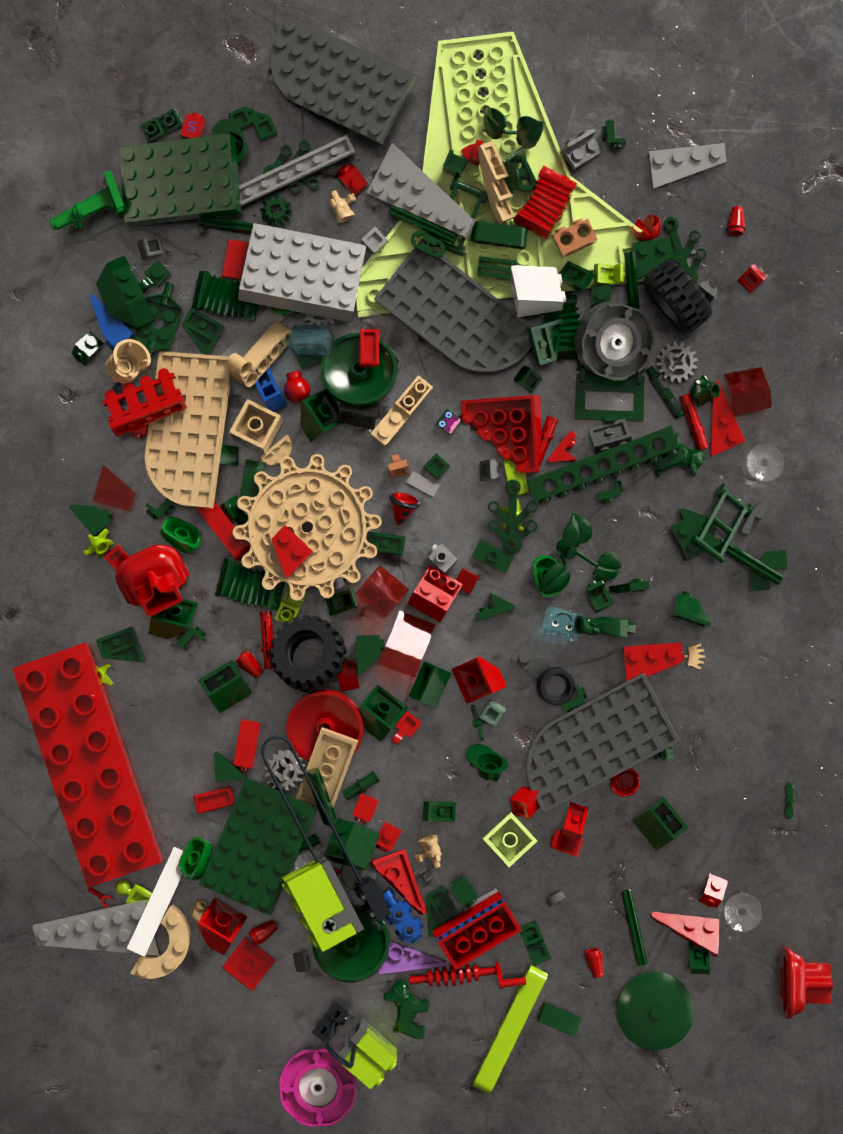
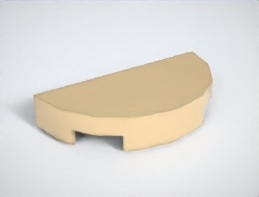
M288 434L273 445L266 455L263 454L258 459L270 466L280 465L281 459L291 454L292 443Z

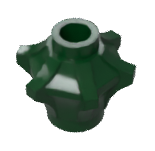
M701 375L699 380L695 379L694 385L691 387V394L697 398L699 405H704L705 402L710 401L712 398H717L720 394L719 384L708 380L705 375Z

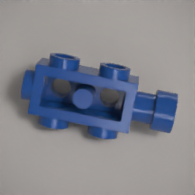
M389 888L382 893L391 912V915L385 919L390 926L392 924L395 925L397 928L395 933L401 942L405 940L406 943L411 941L413 944L421 938L420 934L423 933L421 930L423 924L418 917L413 918L410 913L413 910L408 902L405 901L403 903L401 899L397 901L394 897V892ZM396 911L402 912V916L400 918H397L395 916ZM407 927L413 928V932L411 934H408L406 932Z

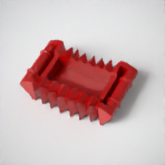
M543 165L538 174L539 180H536L532 196H529L526 205L522 206L523 209L518 210L513 222L547 240L551 229L555 228L554 223H559V218L563 217L562 212H566L567 208L565 205H569L568 199H571L572 196L570 193H573L577 183L570 180L569 177L555 172L554 169Z

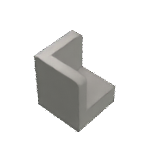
M374 227L361 239L360 244L367 245L366 251L372 256L388 242V239Z

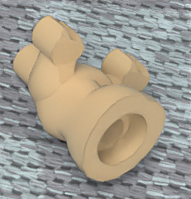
M337 190L330 192L332 198L329 200L330 207L336 216L337 223H343L353 218L355 214L348 205L356 201L354 194L347 195V198H340Z
M428 835L419 839L418 842L423 847V852L415 855L416 862H423L427 858L431 860L433 868L440 867L439 861L442 854L438 845L437 835Z

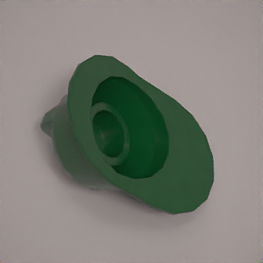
M229 119L218 121L212 129V135L230 133L234 136L237 162H240L244 159L248 150L247 141L236 122Z
M474 744L466 750L468 761L476 767L478 775L485 780L497 782L502 772L508 768L507 760L486 745Z

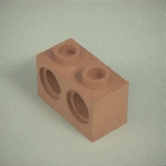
M581 218L574 221L571 227L565 228L563 226L555 230L552 239L561 258L567 257L597 242L598 239L588 219L583 221ZM579 229H585L588 232V235L586 237H580L577 231ZM562 237H568L571 243L569 245H563L560 242V239Z

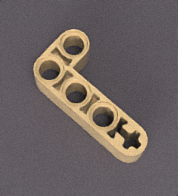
M274 322L244 357L237 353L230 355L227 359L226 367L232 378L246 387L253 386L292 341L294 331L280 322Z

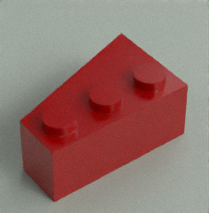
M682 642L622 647L625 682L641 673H645L646 677L683 662Z

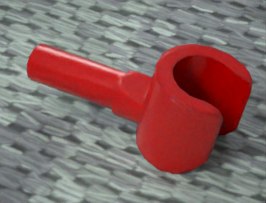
M91 887L88 888L87 891L100 899L104 907H109L108 904L103 902L104 898L112 900L109 894L103 895Z

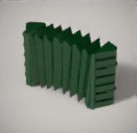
M199 271L191 308L199 311L204 309L205 313L210 311L211 315L216 313L218 317L223 314L225 319L230 315L233 320L237 315L239 320L243 316L247 321H255L258 304L238 300L241 282L238 280L234 282L232 279L228 282L226 278L222 280L221 276L217 279L216 274L212 277L209 271Z
M565 294L566 302L563 303V310L542 313L540 317H543L541 321L544 323L557 319L563 320L558 334L560 342L557 346V360L578 359L574 339L580 323L578 318L581 314L576 313L579 309L575 307L577 304L576 294Z
M223 559L215 596L227 597V600L233 598L234 603L238 601L240 605L246 603L247 607L253 604L256 608L260 604L262 609L266 605L268 609L278 611L285 582H280L274 589L267 590L262 585V580L266 573L263 569L260 572L258 569L253 571L252 568L242 567L241 563L237 565L234 560Z

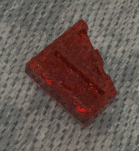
M102 466L93 501L131 511L136 493L106 466Z

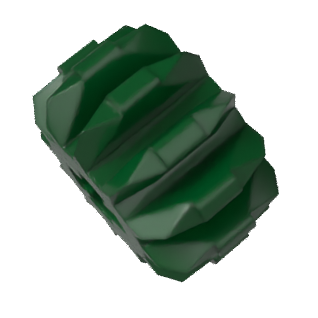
M278 194L275 195V200L268 196L269 203L263 201L262 204L265 207L260 208V212L265 213L261 216L262 220L267 219V225L273 222L274 227L278 226V222L284 226L283 219L290 221V217L287 214L293 213L292 209H288L291 203H285L286 197L284 196L279 200ZM279 208L280 213L276 212L275 214H273L272 209Z

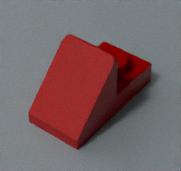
M570 431L546 462L548 464L575 462L577 459L569 454L566 448L570 450L577 442L575 440L577 435Z
M570 802L562 826V834L580 840L589 808Z

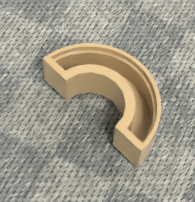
M173 904L160 922L169 934L167 950L155 957L146 955L144 957L141 955L130 974L145 979L160 978L173 972L186 958L191 944L190 926L184 914Z

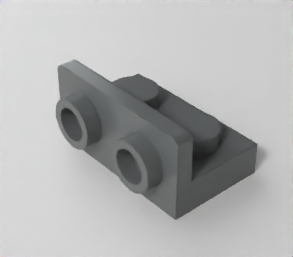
M595 128L590 131L585 129L578 135V138L574 139L572 137L564 143V148L560 152L572 170L603 153L604 149L594 136L597 131Z
M625 418L616 420V422L588 428L595 454L632 441Z

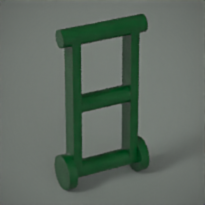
M455 175L450 186V190H452L450 198L454 200L458 189L479 197L471 215V218L475 219L480 204H485L487 201V192L458 181L459 177ZM462 237L458 247L438 239L444 243L445 250L463 257L465 249H462L466 238Z
M725 483L721 484L716 490L715 496L718 499L698 536L694 535L691 539L692 542L720 563H723L726 559L724 553L743 517H748L754 509V505L751 503L746 505L727 490L728 485ZM724 499H727L740 509L731 527L716 516ZM711 523H714L727 533L719 551L703 540Z

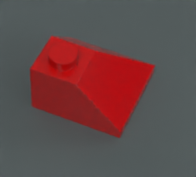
M480 656L452 668L466 704L507 687L500 670Z
M214 897L199 920L197 927L207 946L224 956L247 916Z

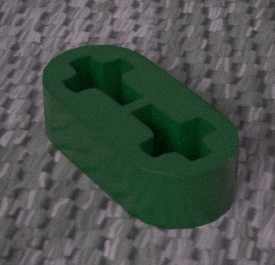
M416 231L411 236V244L415 249L433 258H440L444 255L445 245L442 241L422 231ZM420 236H422L423 241L426 242L427 245L423 243L417 245L416 240L414 238H419ZM438 244L442 251H437L435 254L433 253V248L429 247V245L436 247Z

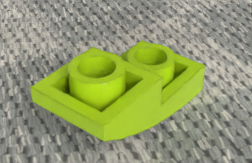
M503 458L507 481L516 479L520 482L521 489L517 496L530 494L526 473L518 472L515 469L516 465L511 460ZM512 484L509 489L515 491L517 486Z
M288 586L275 620L282 623L287 621L289 623L293 622V618L297 617L308 589L305 590L304 597L301 600L295 601L290 596V586Z

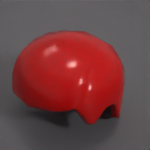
M651 214L647 215L645 220L638 218L634 225L642 231H636L633 226L631 229L633 236L640 241L654 240L660 233V218Z
M629 768L611 778V789L616 795L622 797L632 796L639 789L640 777L634 769Z

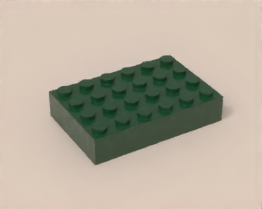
M230 133L119 147L124 221L129 226L134 227L241 213L235 137Z
M246 777L199 884L270 916L283 890L281 884L284 881L282 877L290 873L304 841L279 791ZM284 794L302 830L307 835L318 808Z

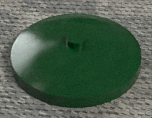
M351 333L336 339L329 345L322 357L321 379L324 387L334 399L343 404L355 407L375 404L390 393L396 382L397 361L391 348L380 338L379 367H360V333Z
M359 905L352 906L364 930L356 932L355 935L324 952L312 945L313 954L318 966L325 974L337 981L355 983L372 977L383 967L389 954V933L383 920L371 919L366 914L363 906Z
M652 971L637 975L623 987L617 1000L616 1015L621 1030L635 1045L648 1050H663L676 1045L687 1035L694 1019V1005L689 991L682 982L670 974Z

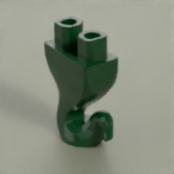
M578 615L575 618L574 629L577 634H602L627 638V634L635 635L636 623L628 622V619L613 616L587 619L582 615Z

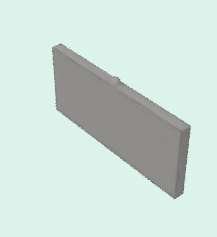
M412 472L407 481V484L432 497L435 496L440 486L415 472Z

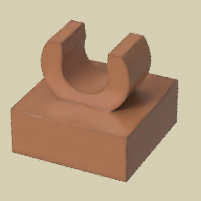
M399 454L393 455V463L388 464L391 479L410 474L407 460H400Z

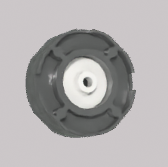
M608 301L595 305L584 314L580 320L574 344L579 361L588 371L614 381L628 379L627 377L636 372L639 373L647 365L655 344V337L648 318L642 311L615 301Z

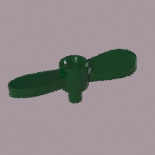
M472 705L473 725L475 728H478L480 740L483 741L484 736L481 726L482 723L486 722L478 718L475 705Z
M792 783L786 785L787 798L785 802L787 805L785 817L787 819H791L794 814L792 806L794 803V785Z

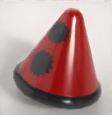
M395 492L389 497L397 525H401L421 506L419 499L407 493Z

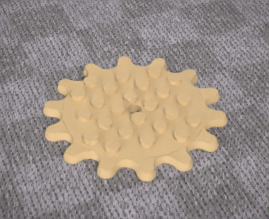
M320 454L313 455L306 468H298L294 460L286 456L280 461V475L270 477L263 471L256 473L254 481L259 486L258 495L255 497L241 496L237 501L238 507L248 514V521L244 525L236 526L233 529V536L238 540H247L251 546L250 551L242 557L241 562L246 568H252L256 565L264 567L266 573L262 580V585L267 590L274 589L280 582H286L290 586V596L295 601L301 600L304 597L305 590L310 586L317 587L324 598H330L334 595L333 583L335 579L343 577L350 583H356L360 580V573L355 567V562L360 557L374 558L376 556L377 548L367 541L366 534L371 529L379 528L382 521L378 515H370L364 511L365 502L371 499L373 495L372 489L368 486L359 489L350 487L349 478L352 475L350 466L342 465L337 471L330 473L325 470L324 458ZM306 522L313 525V529L309 533L302 530V525ZM284 525L313 551L288 579L285 577L272 542V538Z

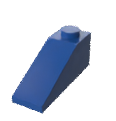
M91 294L90 299L103 337L107 340L105 344L114 351L115 346L120 341L133 339L134 334L122 322L111 318L107 308Z
M268 368L255 384L267 409L274 412L287 406V403L270 368Z

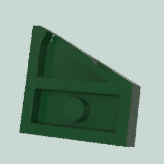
M670 238L632 243V249L635 252L637 280L643 278V276L655 269L664 260H669L673 257Z
M190 308L182 322L183 327L203 355H210L225 327L193 308Z
M562 319L527 328L536 366L557 360V346L560 342L558 334L560 325L563 324Z
M686 518L671 526L688 561L706 552L691 541L694 535L698 536L702 527L690 518ZM708 531L703 538L713 548L722 543Z
M644 578L633 579L631 583L609 586L610 594L639 592L650 589L649 581L644 582Z
M132 626L96 639L102 658L136 662L145 661Z
M443 885L426 895L428 936L430 938L434 936L433 930L460 915Z

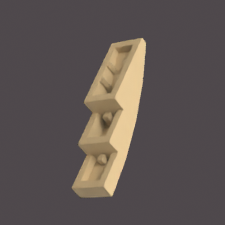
M489 142L479 145L480 168L491 208L498 224L515 218V214L508 201L512 195L504 180L509 175L494 143Z

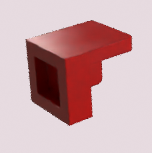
M522 786L510 799L513 815L529 819L540 808L537 801L538 790L532 791L531 788Z

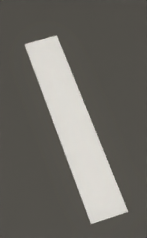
M176 847L173 848L127 947V949L144 957L183 874L178 867L183 851Z

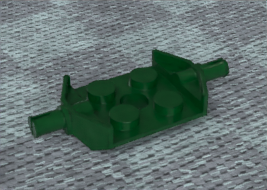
M166 282L162 294L145 297L154 321L162 319L164 326L161 329H156L153 326L154 322L136 329V333L133 335L136 341L142 343L147 348L150 357L155 352L171 349L183 309L172 298L173 283Z

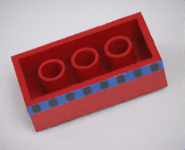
M498 891L432 932L456 971L519 933L522 929Z

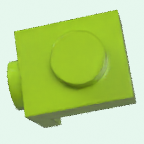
M594 264V284L614 286L623 283L625 277L624 265Z

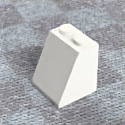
M511 266L510 284L517 317L563 310L566 296L565 292L561 291L562 277L561 274H557L556 267Z

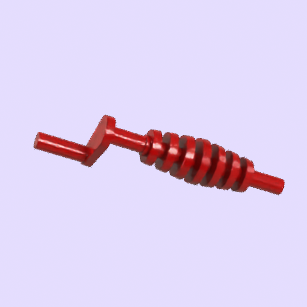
M499 962L495 963V967L481 969L477 965H473L472 970H470L469 965H465L464 971L462 967L455 971L453 966L450 965V972H447L445 966L442 967V973H439V968L435 969V974L428 970L425 975L409 977L410 985L426 983L432 987L433 982H436L437 987H441L440 981H443L444 987H448V980H451L452 987L456 986V979H459V984L463 985L464 978H466L467 983H471V977H474L475 981H479L480 976L496 975L499 989L526 985L525 977L502 980Z

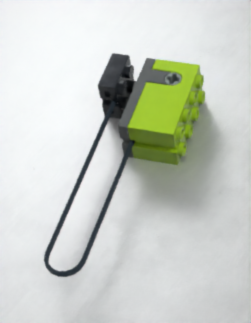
M275 735L265 740L261 748V755L314 858L308 864L282 877L284 883L281 885L286 895L288 894L289 897H292L293 900L290 903L295 912L301 914L302 917L299 920L303 928L310 932L308 935L310 942L316 949L319 948L324 952L355 935L356 932L364 930L329 860L323 855L319 858L316 857L266 760L264 751L269 741L277 738L286 741L358 879L354 882L356 885L354 891L357 897L362 902L364 901L365 904L362 906L366 914L371 919L374 918L380 921L391 915V912L375 880L369 875L360 878L291 742L283 736Z
M338 998L313 1027L312 1033L323 1043L326 1040V1050L370 1090L373 1086L377 1088L384 1080L385 1071L390 1072L396 1066L397 1048L361 1018L335 1051L330 1042L337 1033L338 1029L336 1027L339 1024L343 1026L350 1016V1007Z

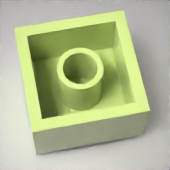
M511 812L482 837L508 867L513 865L537 842L533 835Z

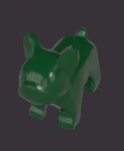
M676 433L675 436L680 446L677 449V453L668 457L666 454L658 456L659 460L653 462L652 465L656 469L657 476H661L663 472L674 467L682 466L688 469L694 477L696 476L697 469L703 465L706 455L701 450H692L679 441V434Z
M398 980L392 985L389 992L384 993V1000L393 1002L398 1010L396 1027L393 1028V1032L403 1033L414 1039H424L425 1026L417 1027L413 1020L417 1013L428 1012L429 999L418 1000L410 993L408 984Z

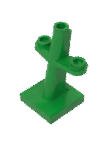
M108 171L103 174L104 189L80 203H75L73 207L58 216L49 219L52 230H59L70 224H73L74 228L80 229L82 228L81 219L104 209L112 210L116 219L123 217L124 204L112 172Z

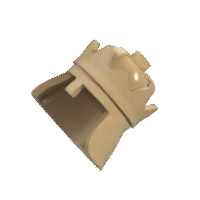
M126 339L120 341L115 346L113 354L109 355L105 362L107 366L105 375L111 376L113 382H120L122 386L125 383H133L139 372L148 368L151 363V357L147 348L136 340Z

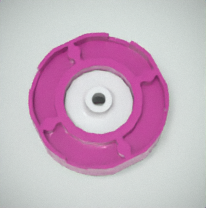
M325 1046L304 1048L295 1053L284 1066L280 1077V1100L286 1112L300 1124L309 1127L333 1125L349 1112L355 1102L357 1094L356 1077L334 1059ZM319 1084L321 1088H316L315 1085Z

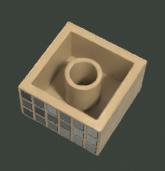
M247 399L229 433L233 439L266 455L283 424V419L281 415Z

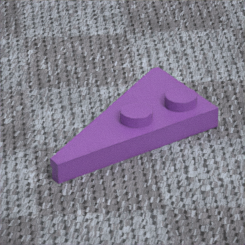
M390 942L389 954L383 967L379 970V975L445 967L446 961Z

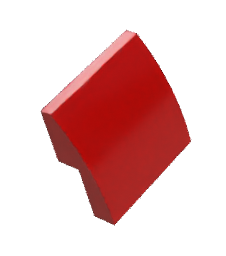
M227 240L221 277L241 280L249 242Z

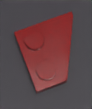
M286 525L272 538L283 572L288 579L313 551Z

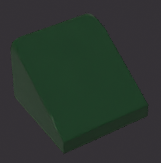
M524 365L513 381L532 394L543 378L530 367Z

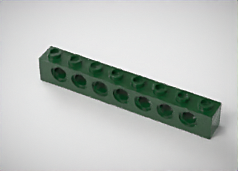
M672 426L529 479L527 483L534 502L544 504L551 501L550 497L558 495V498L568 495V491L575 488L576 491L587 487L586 484L592 481L594 484L605 481L604 477L608 475L616 477L623 474L622 470L630 468V471L641 467L640 463L648 461V464L658 461V456L664 454L667 457L674 455L680 446ZM657 440L662 441L664 444L663 449L660 451L653 449V443ZM639 447H643L646 451L642 458L635 456V450ZM620 454L627 456V462L623 465L617 462V457ZM602 461L609 463L607 471H600L599 464ZM589 468L591 470L589 478L581 476L582 469ZM572 475V484L565 485L563 482L564 476ZM549 481L555 483V489L552 492H548L545 489V485Z

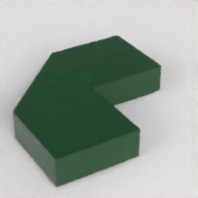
M246 106L228 113L230 120L236 122L241 130L253 125L260 142L278 135L269 115L254 111Z
M786 550L766 551L759 560L773 570L788 569ZM751 569L749 571L750 591L770 590V580Z

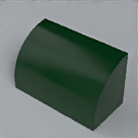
M424 661L409 697L436 708L451 673Z

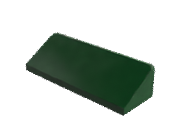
M320 769L308 770L306 773L335 827L337 817ZM313 793L323 824L330 826Z

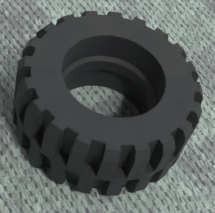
M664 260L645 276L643 284L649 296L667 319L685 334L692 333L711 317L712 307L705 294L700 290L697 283L693 281L692 277L673 260Z
M303 615V619L297 616L293 618V622H285L283 624L285 627L282 630H277V638H273L271 641L274 647L270 648L269 655L272 657L270 662L275 668L274 671L287 685L295 690L300 689L302 692L311 690L315 692L319 690V687L326 689L329 687L328 683L331 681L334 683L337 680L336 675L338 673L342 674L344 670L341 666L346 664L347 658L344 654L347 653V650L343 645V638L328 621L322 620L318 616L311 618L310 615ZM308 639L321 640L324 644V653L321 660L315 666L308 669L296 668L293 664V654L297 646Z

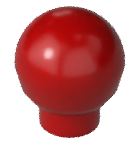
M301 371L287 373L284 394L291 402L300 403L308 398L310 386L302 378Z

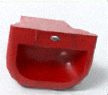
M158 544L123 560L116 569L115 579L126 602L134 606L141 605L147 617H151L183 601L179 587L186 582L189 571L180 554L174 548Z
M783 947L782 966H780L781 1014L789 1020L794 1015L802 1013L805 1009V1004H831V989H833L831 964L805 962L801 955L788 947Z

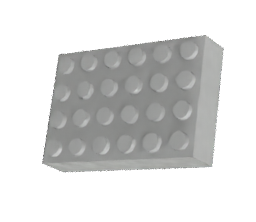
M254 223L241 278L238 300L352 322L367 245Z

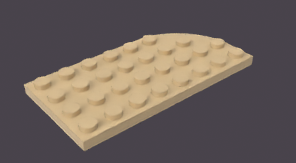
M159 351L155 379L159 378L158 371L162 368L168 369L169 373H174L176 377L173 379L176 389H180L187 409L149 424L145 448V464L148 475L158 491L169 500L182 506L213 509L231 382V374L226 367L229 356ZM162 385L155 387L158 397L165 394Z

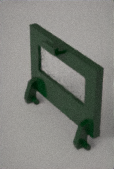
M583 365L577 366V370H581V374H576L575 419L616 422V420L625 418L626 421H644L645 376H641V372H645V368L639 373L637 372V376L631 375L627 377L628 379L614 381L597 374H585L587 369Z

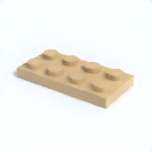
M322 727L306 771L314 768L320 769L332 806L334 807L358 740ZM304 776L296 799L317 806L312 790Z

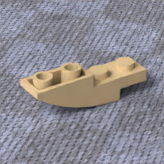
M418 375L396 401L392 409L371 432L370 436L383 447H386L427 397L433 386Z

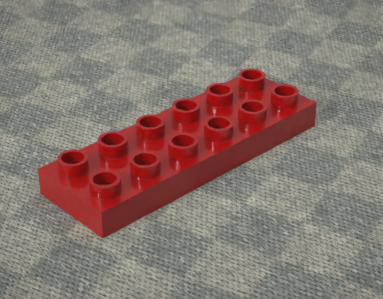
M85 642L12 668L87 887L90 888L163 862L164 859L104 685L97 671V665L89 643Z

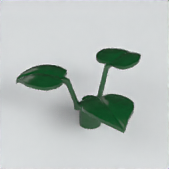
M489 107L484 112V128L487 135L497 140L502 137L503 133L517 134L516 141L522 146L509 156L505 162L502 161L509 175L504 180L511 194H513L519 182V172L517 167L510 163V160L523 150L536 146L542 135L545 122L530 116H522L517 122V131L505 130L507 120L503 113Z
M572 513L571 519L564 530L563 539L559 540L556 544L557 551L561 553L559 557L562 559L563 565L557 562L548 568L541 580L539 591L556 593L568 585L570 573L566 571L568 565L565 558L572 559L578 555L596 567L593 571L594 578L604 582L612 580L619 574L622 567L621 559L614 552H606L600 556L598 563H595L578 552L576 547L590 540L592 526L584 517Z

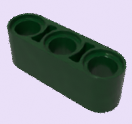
M475 221L472 227L471 242L525 249L528 229Z

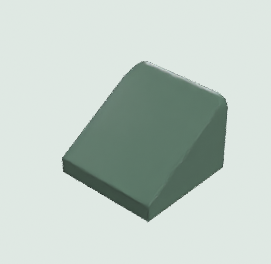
M490 699L479 718L495 728L505 713L506 708Z

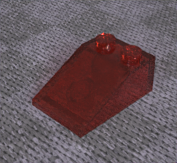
M399 611L379 665L415 678L436 624Z

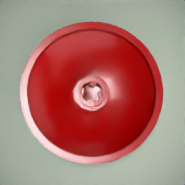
M333 690L310 692L302 696L290 710L286 724L287 737L296 753L304 760L310 761L322 727L358 740L354 753L360 746L364 733L363 719L357 705L346 695Z

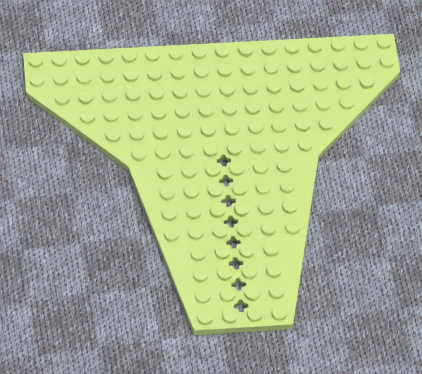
M514 32L438 41L423 172L450 197L452 194L450 186L454 176L442 171L450 149L454 150V154L463 157L461 150L468 145L476 143V140L484 141L483 144L493 142L501 160L504 162L509 156L520 149L522 146L516 141L517 134L503 133L502 137L496 140L490 138L482 131L485 129L484 114H481L480 111L483 110V107H491L503 113L507 120L505 130L517 131V122L522 116H530L545 122L542 135L536 146L525 149L518 154L526 158L536 180H539L538 174L544 165L577 183L573 193H570L572 196L571 199H568L569 205H565L567 208L566 212H562L563 217L559 218V223H554L555 228L551 229L547 240L528 230L525 249L478 244L471 242V229L462 249H465L463 257L445 250L443 256L499 300L513 298L510 280L477 276L479 256L517 261V266L556 267L557 274H559L567 261L581 266L593 274L594 264H623L625 277L623 283L617 285L627 284L624 253L626 251H633L632 243L640 241L633 236L632 226L638 232L642 230L570 175ZM477 51L484 55L481 60L473 58ZM478 70H482L483 73H486V76H483V79H479V77L475 76V74L478 73ZM482 88L489 93L484 98L478 95ZM467 161L458 181L485 192L486 189L480 164L475 166ZM520 163L514 164L517 169L521 168ZM528 180L522 182L525 186L530 184ZM518 187L514 189L513 194H511L512 197L508 201L515 216L518 210H522V206L526 205V201L529 200V196H532L533 190L522 192ZM458 189L453 201L471 217L479 197ZM487 198L485 204H480L474 221L498 224ZM514 218L509 221L499 223L503 225L521 227L520 225L513 222ZM582 218L583 221L588 219L598 239L597 242L567 257L561 258L552 239L555 230L563 226L565 228L573 226L572 223ZM399 220L387 235L388 242L362 267L356 297L358 317L391 314L374 298L414 249L411 244L413 233L425 231ZM579 229L577 231L580 237H586L588 235V232L585 229ZM458 235L453 245L458 247L462 237ZM420 236L419 238H414L416 240V244H418L421 239L423 240L422 236ZM562 237L560 239V242L563 245H569L571 243L568 237ZM430 245V246L433 247L436 251H438V252H441V251H442V250H440V247H437V246L434 247V246ZM483 262V263H482V264H485V265H493V266H501V267H509V268H511V266H512V265H504V264H496V263H488V262ZM489 269L481 270V272L511 275V272ZM643 276V278L637 280V282H638V283L643 282L645 276ZM593 278V280L591 281V283L588 285V287H587L586 289H590L592 285H604V284H594V278ZM562 281L561 291H575V289Z

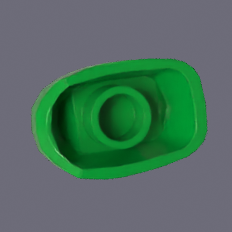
M168 517L161 527L160 535L173 547L187 554L194 553L198 549L201 542L200 530L194 525L177 517Z
M540 555L532 562L534 583L539 594L543 597H551L561 593V591L556 593L539 591L544 574L550 566L557 563L556 559L547 555Z
M193 837L188 842L178 864L186 878L199 880L203 877L212 855V844L199 837Z

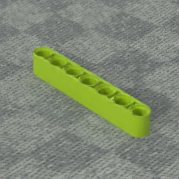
M532 965L528 968L524 976L526 978V985L519 987L473 1081V1087L489 1095L492 1092L547 979L548 973Z

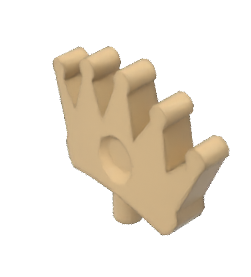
M701 644L687 647L688 654H683V658H688L687 666L701 669L697 665L704 663V661L699 660L700 658H705V655L698 654L704 652V649H697Z

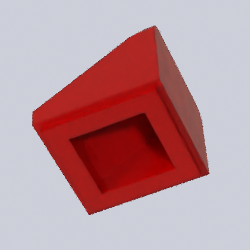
M753 264L738 281L752 293L767 277Z
M462 568L456 581L463 584L461 587L462 591L470 594L479 577Z

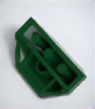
M122 256L106 263L96 282V286L111 318L131 325L136 329L154 322L143 292L126 257Z

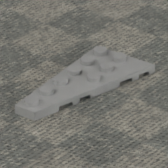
M393 143L391 144L367 194L467 239L475 224L474 219Z
M145 899L35 924L32 928L37 945L137 954L127 949L147 903ZM155 935L146 955H160Z

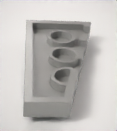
M724 143L655 150L648 153L653 190L727 162Z

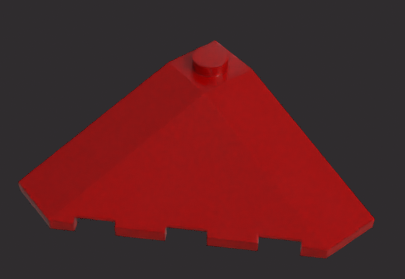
M540 395L461 400L462 420L468 425L472 424L478 430L476 433L486 442L490 441L505 460H511L516 465L515 469L518 472H540L542 420Z

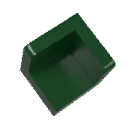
M450 149L442 171L460 178L468 160L454 154V150Z

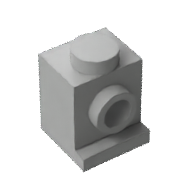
M442 543L439 546L435 544L428 551L430 553L428 559L444 574L458 560ZM440 553L445 555L444 560L438 559Z

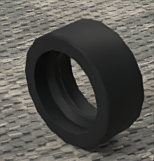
M557 667L548 668L538 677L537 692L549 704L562 705L573 696L575 681L567 671ZM553 675L562 676L566 681V690L559 697H551L545 690L546 681Z

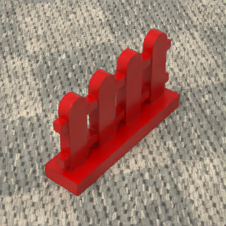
M162 368L158 371V379L152 381L150 376H143L140 379L141 386L134 388L132 383H125L122 387L123 393L118 395L113 390L106 391L104 395L106 400L102 402L104 407L108 406L111 414L108 417L109 425L116 437L187 409L180 389H176L173 379L176 378L174 373H169L168 369ZM162 385L165 394L158 397L155 387ZM144 392L147 402L140 404L137 394ZM126 399L129 409L122 411L119 401Z

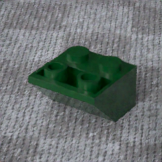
M233 660L198 680L219 713L253 694Z
M663 796L632 820L656 851L674 840L688 828L687 824Z

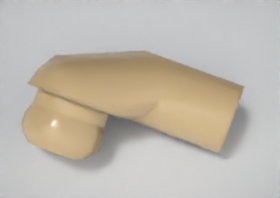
M198 900L194 904L192 916L197 923L207 908V903L204 900Z

